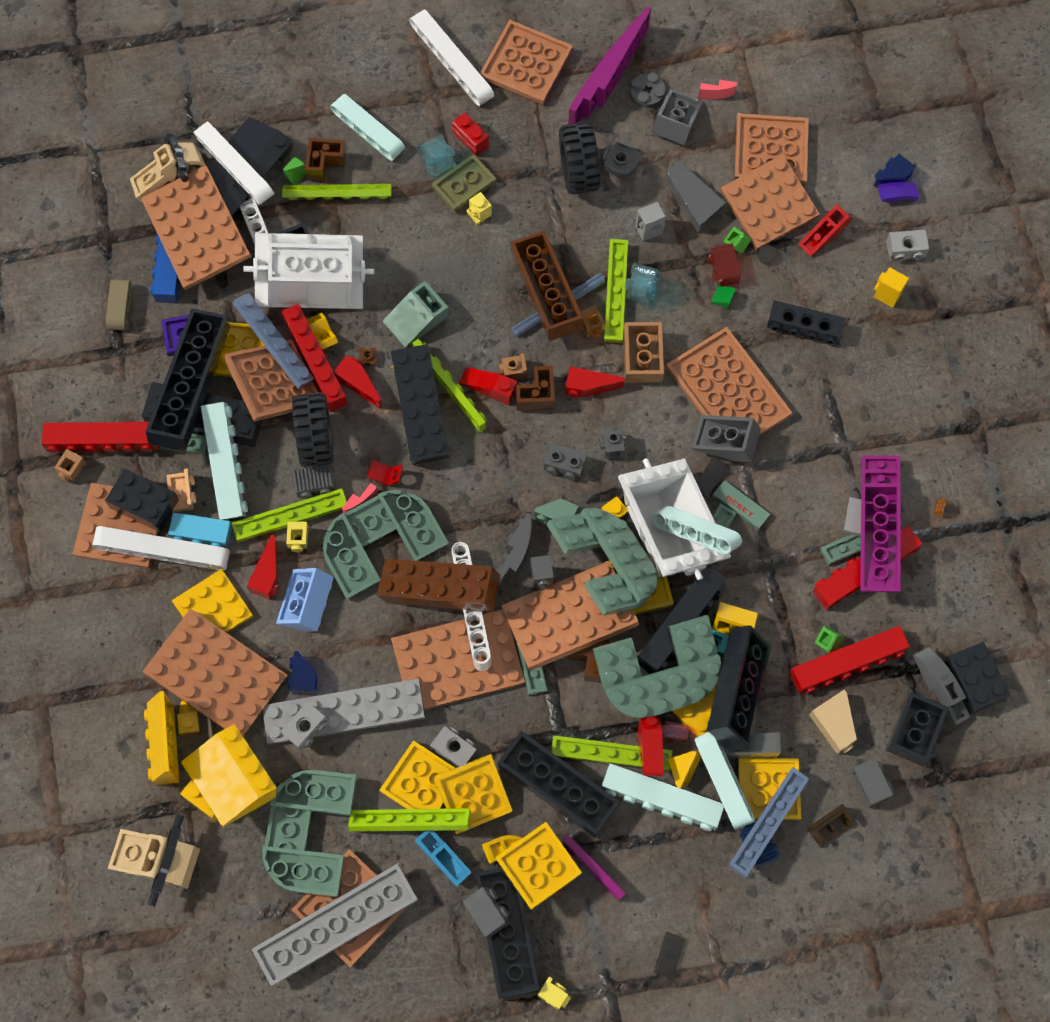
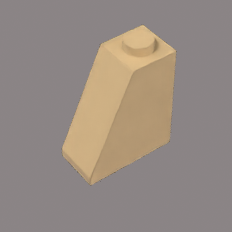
M843 690L814 709L809 715L837 754L842 751L844 754L854 748L853 743L857 740L847 692Z

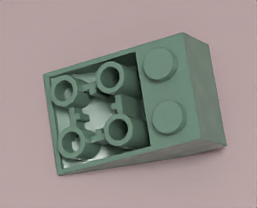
M424 281L410 291L382 322L398 341L407 348L449 317L448 306L428 283Z

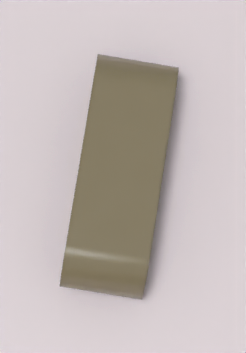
M112 279L110 281L106 312L107 330H127L132 293L131 280Z

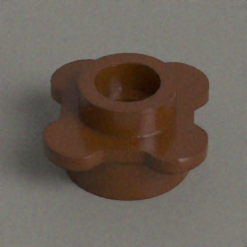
M362 347L359 349L361 365L370 366L377 363L376 348L365 349Z

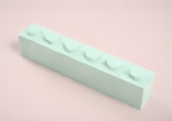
M225 402L203 405L201 410L219 519L229 520L246 517L248 506L246 500H243L242 493H245L244 483L240 482L239 474H242V470L236 458L239 452L238 446L234 444L233 440L235 428L234 425H231L230 421L232 417L231 407Z
M611 763L601 787L613 797L618 795L623 797L625 802L643 804L642 807L650 811L657 809L662 811V815L673 818V816L681 818L680 821L692 825V823L700 825L701 829L709 832L717 829L724 809L723 804Z

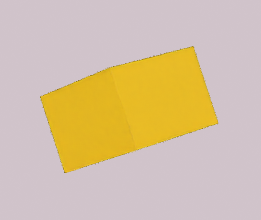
M699 750L668 759L676 787H688L701 759Z

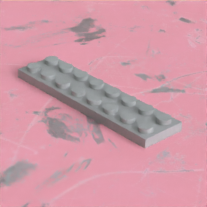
M419 678L266 704L263 709L268 745L291 742L281 733V730L307 701L329 720L326 723V728L321 733H317L314 738L425 719ZM305 723L302 726V732L310 729V723Z
M396 864L254 947L252 951L270 985L273 987L415 903L418 899L400 867Z

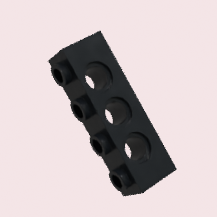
M774 300L767 328H771V330L776 332H787L792 336L807 337V339L812 341H823L828 345H839L846 318ZM784 318L791 319V322L785 321ZM806 322L810 326H804L802 323ZM820 327L827 328V331H823Z

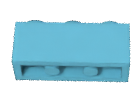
M173 512L168 535L172 539L228 549L233 527L230 521Z

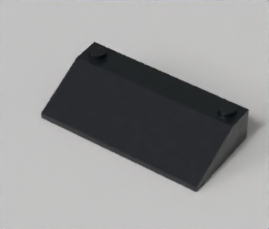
M248 117L228 141L262 178L266 176L278 160L282 162L293 149L292 139L279 130L252 117ZM214 158L208 165V169L233 220L238 217L239 207L248 198L249 194Z

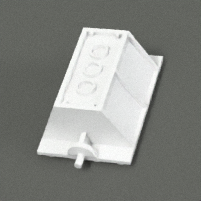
M255 233L254 266H244V272H253L255 301L259 307L289 308L299 304L300 308L363 309L365 274H374V269H365L363 236Z
M648 458L643 460L645 469L618 476L623 487L625 505L649 558L656 569L658 577H665L684 571L686 576L695 574L699 581L703 579L700 571L705 569L707 564L729 559L731 555L730 553L726 555L661 530L653 524V514L666 506H672L713 523L715 521L685 459L652 467Z

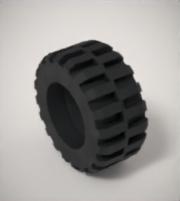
M588 122L563 125L559 129V146L567 192L572 195L595 192L600 188L601 176L598 147L593 126Z
M318 392L294 396L292 398L293 423L300 465L305 468L330 465L334 462L326 394Z

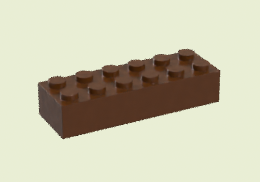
M545 230L510 242L513 259L548 340L552 341L584 330L583 316Z
M385 559L377 596L384 602L392 604L493 612L500 574L492 566Z

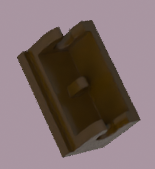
M841 804L812 824L807 830L821 848L851 827L854 820L845 806Z

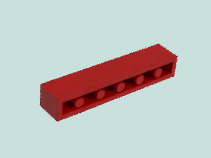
M299 304L283 310V319L310 373L315 378L314 381L319 391L326 394L330 412L347 405L346 396Z
M149 422L43 423L41 444L51 453L66 451V449L73 453L82 450L94 453L96 450H104L105 452H115V450H123L124 452H134V450L152 452L153 450H159V446L148 444L145 431Z
M909 526L904 529L901 527L902 561L922 546V542ZM861 557L858 559L852 558L846 563L847 566L842 570L837 568L830 574V578L827 580L822 578L815 583L816 587L813 590V594L826 611L860 589Z
M899 625L795 666L789 673L799 694L803 692L809 694L817 690L816 687L820 685L827 687L835 683V679L841 678L844 680L851 677L853 672L859 670L862 673L869 670L873 664H877V666L888 662V658H900L906 655L905 652L910 646Z

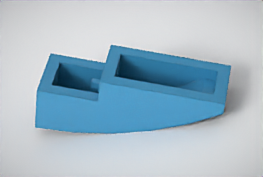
M433 830L423 831L414 840L456 887L472 873Z

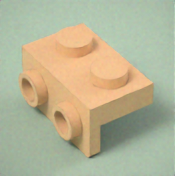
M188 468L184 469V473L166 475L168 489L175 492L179 499L172 513L194 510V503H197L196 493L192 492V485H195L194 475L190 474Z

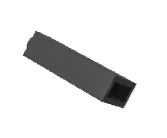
M680 161L675 165L671 164L667 168L665 177L667 185L696 232L700 233L724 211L726 202Z
M780 732L752 734L750 746L747 749L728 751L724 746L723 749L728 760H738V758H777L781 753Z

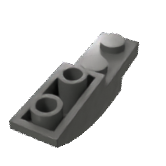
M529 513L519 519L516 525L518 528L514 533L511 532L506 539L507 550L510 552L504 555L502 566L495 569L500 574L498 588L501 587L509 573L515 577L518 575L526 559L531 540V514Z
M930 647L914 654L915 662L929 691L934 690L941 705L948 707L946 716L951 726L970 718L963 703V699L966 696L942 659Z

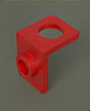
M373 460L371 461L367 477L390 487L399 483L403 465L400 464L392 468Z

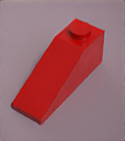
M836 204L798 245L812 257L840 234L851 223L853 218Z
M346 355L333 371L338 382L380 409L382 407L381 399L361 362L355 357L350 358Z
M570 366L565 394L578 398L621 389L624 387L625 377Z
M466 367L459 384L509 406L516 394L517 381L501 374Z
M273 535L270 536L247 584L249 592L271 600L273 595L277 594L279 589L277 540Z
M660 717L640 718L637 736L643 776H663V742Z

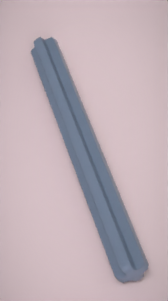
M599 273L571 290L575 301L605 283L603 274ZM537 312L512 327V332L516 337L541 323Z

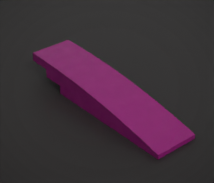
M648 6L636 18L594 69L569 108L568 124L579 123L582 117L589 119L596 106L600 108L605 106L649 29L652 7Z
M862 455L860 592L901 593L900 456Z

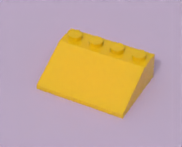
M159 691L147 702V709L144 710L145 721H148V729H145V736L150 746L147 749V759L151 762V768H148V778L152 780L155 786L180 783L174 704L164 691Z
M235 724L214 735L181 761L222 827L276 798L277 787Z

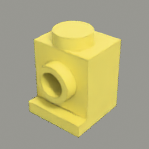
M480 192L469 199V208L466 212L478 225L492 216V205Z
M288 522L286 544L288 548H291V551L302 552L303 549L308 548L309 526L307 522Z
M549 977L540 990L538 997L557 1010L561 1006L565 1008L571 997L565 993V987L557 982L553 985L551 983L553 979Z

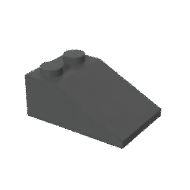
M670 89L657 114L651 133L656 134L658 137L672 140L674 143L685 145L703 101Z
M701 415L692 449L731 461L752 462L761 429L754 418Z

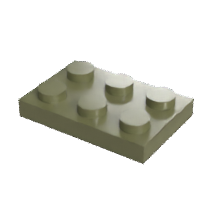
M472 154L433 182L431 186L451 210L455 212L468 203L469 199L496 182V178Z

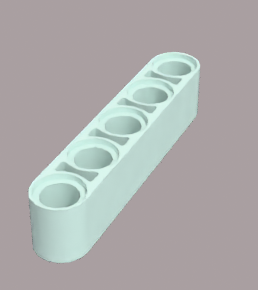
M343 94L330 106L337 117L390 161H393L405 150V146L399 138L347 95Z
M666 506L652 516L653 524L657 528L721 554H729L742 543V538L736 531L672 506Z
M709 732L696 737L695 743L734 829L737 830L754 823V815L722 744Z

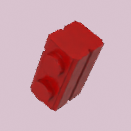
M466 112L452 122V132L475 156L488 148L489 135L482 131V128Z

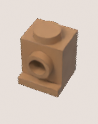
M524 353L519 356L502 358V364H499L500 374L513 380L527 378Z
M66 449L54 469L58 473L57 476L63 481L67 482L70 479L74 482L82 468L87 464L83 457Z

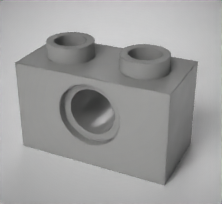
M658 202L637 211L635 227L643 242L663 234L667 215L665 209L660 207Z
M926 230L890 232L886 240L889 260H920L925 258L929 251Z
M307 701L281 730V733L302 751L313 743L314 736L326 728V723L329 720ZM305 723H310V729L302 732V726Z
M444 726L431 743V750L456 768L470 763L477 754L476 745L469 739L463 740L460 738V733L454 728L450 727L448 729ZM454 743L459 744V751L452 752L449 749L450 745Z

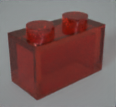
M733 243L711 247L710 254H708V263L713 267V281H716L717 286L721 287L739 284L741 272Z

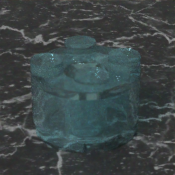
M442 134L417 146L419 157H423L425 161L423 166L431 177L440 176L456 167L453 159L455 152L451 146H447Z
M634 263L631 269V279L628 278L625 283V289H627L626 298L650 305L658 290V286H656L657 280L660 281L661 272L659 269Z

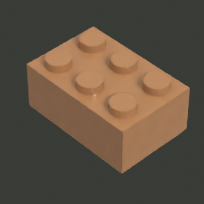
M625 322L623 330L625 383H662L664 376L662 322Z

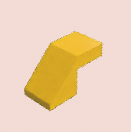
M322 313L307 319L322 350L338 343L326 317Z

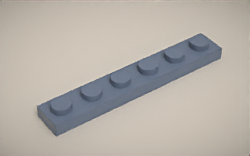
M248 293L234 299L232 304L297 389L311 384L315 378L253 297Z
M793 767L789 770L728 864V867L742 877H747L808 782V777Z

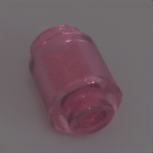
M665 721L664 725H661L663 741L687 742L689 726H685L684 723Z

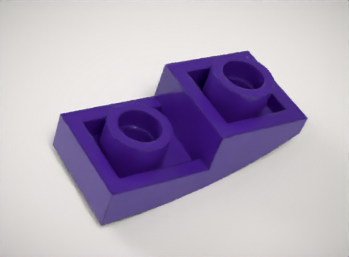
M892 182L878 186L882 202L897 204L900 199L917 201L919 198L916 183Z

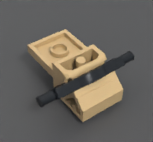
M167 134L165 138L168 144L162 145L153 152L155 160L130 178L136 198L142 202V197L165 186L168 181L173 182L181 178L182 182H187L189 180L187 174L205 166L200 150L193 143H178L172 134Z
M176 814L167 838L120 829L108 869L152 880L151 895L147 903L149 906L156 907L164 884L188 889L200 849L178 841L181 825L185 817L183 815Z

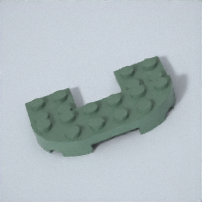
M401 490L385 491L352 510L342 513L330 524L323 542L324 558L346 599L380 582V577L363 548L397 530L414 561H419L449 544L431 510L421 498L413 493L410 494Z
M585 508L580 514L550 519L547 526L564 554L602 547L616 569L617 574L590 579L584 584L603 616L632 610L647 602L657 585L656 569L624 520L598 508Z
M707 615L669 626L678 666L643 677L641 675L632 638L593 648L603 690L615 708L632 717H652L697 703L713 690L720 675L721 660L717 653L710 620Z
M320 770L300 771L291 775L292 777L277 787L276 798L270 802L271 810L265 845L262 849L264 866L274 882L288 892L338 898L344 855L306 851L312 812L351 816L357 775Z

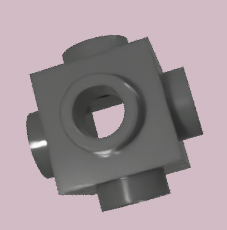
M609 428L603 431L602 438H599L600 449H604L605 459L624 457V447H627L626 435H623L622 429Z

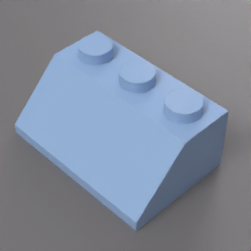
M318 568L293 569L276 624L305 632L318 631L334 577Z

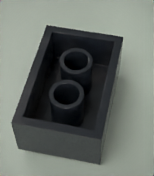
M124 468L105 499L110 509L158 532L162 530L179 501L175 492Z
M984 642L952 654L944 660V663L950 669L966 696L963 699V703L969 715L1003 702L1011 696Z
M910 692L904 701L886 751L924 766L930 758L948 707Z

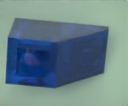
M898 154L895 158L891 157L886 163L884 170L880 169L874 176L875 182L873 186L878 188L881 184L906 182L912 176L916 166L901 154Z
M294 651V657H290L292 676L288 677V688H291L292 694L316 695L317 672L298 651Z

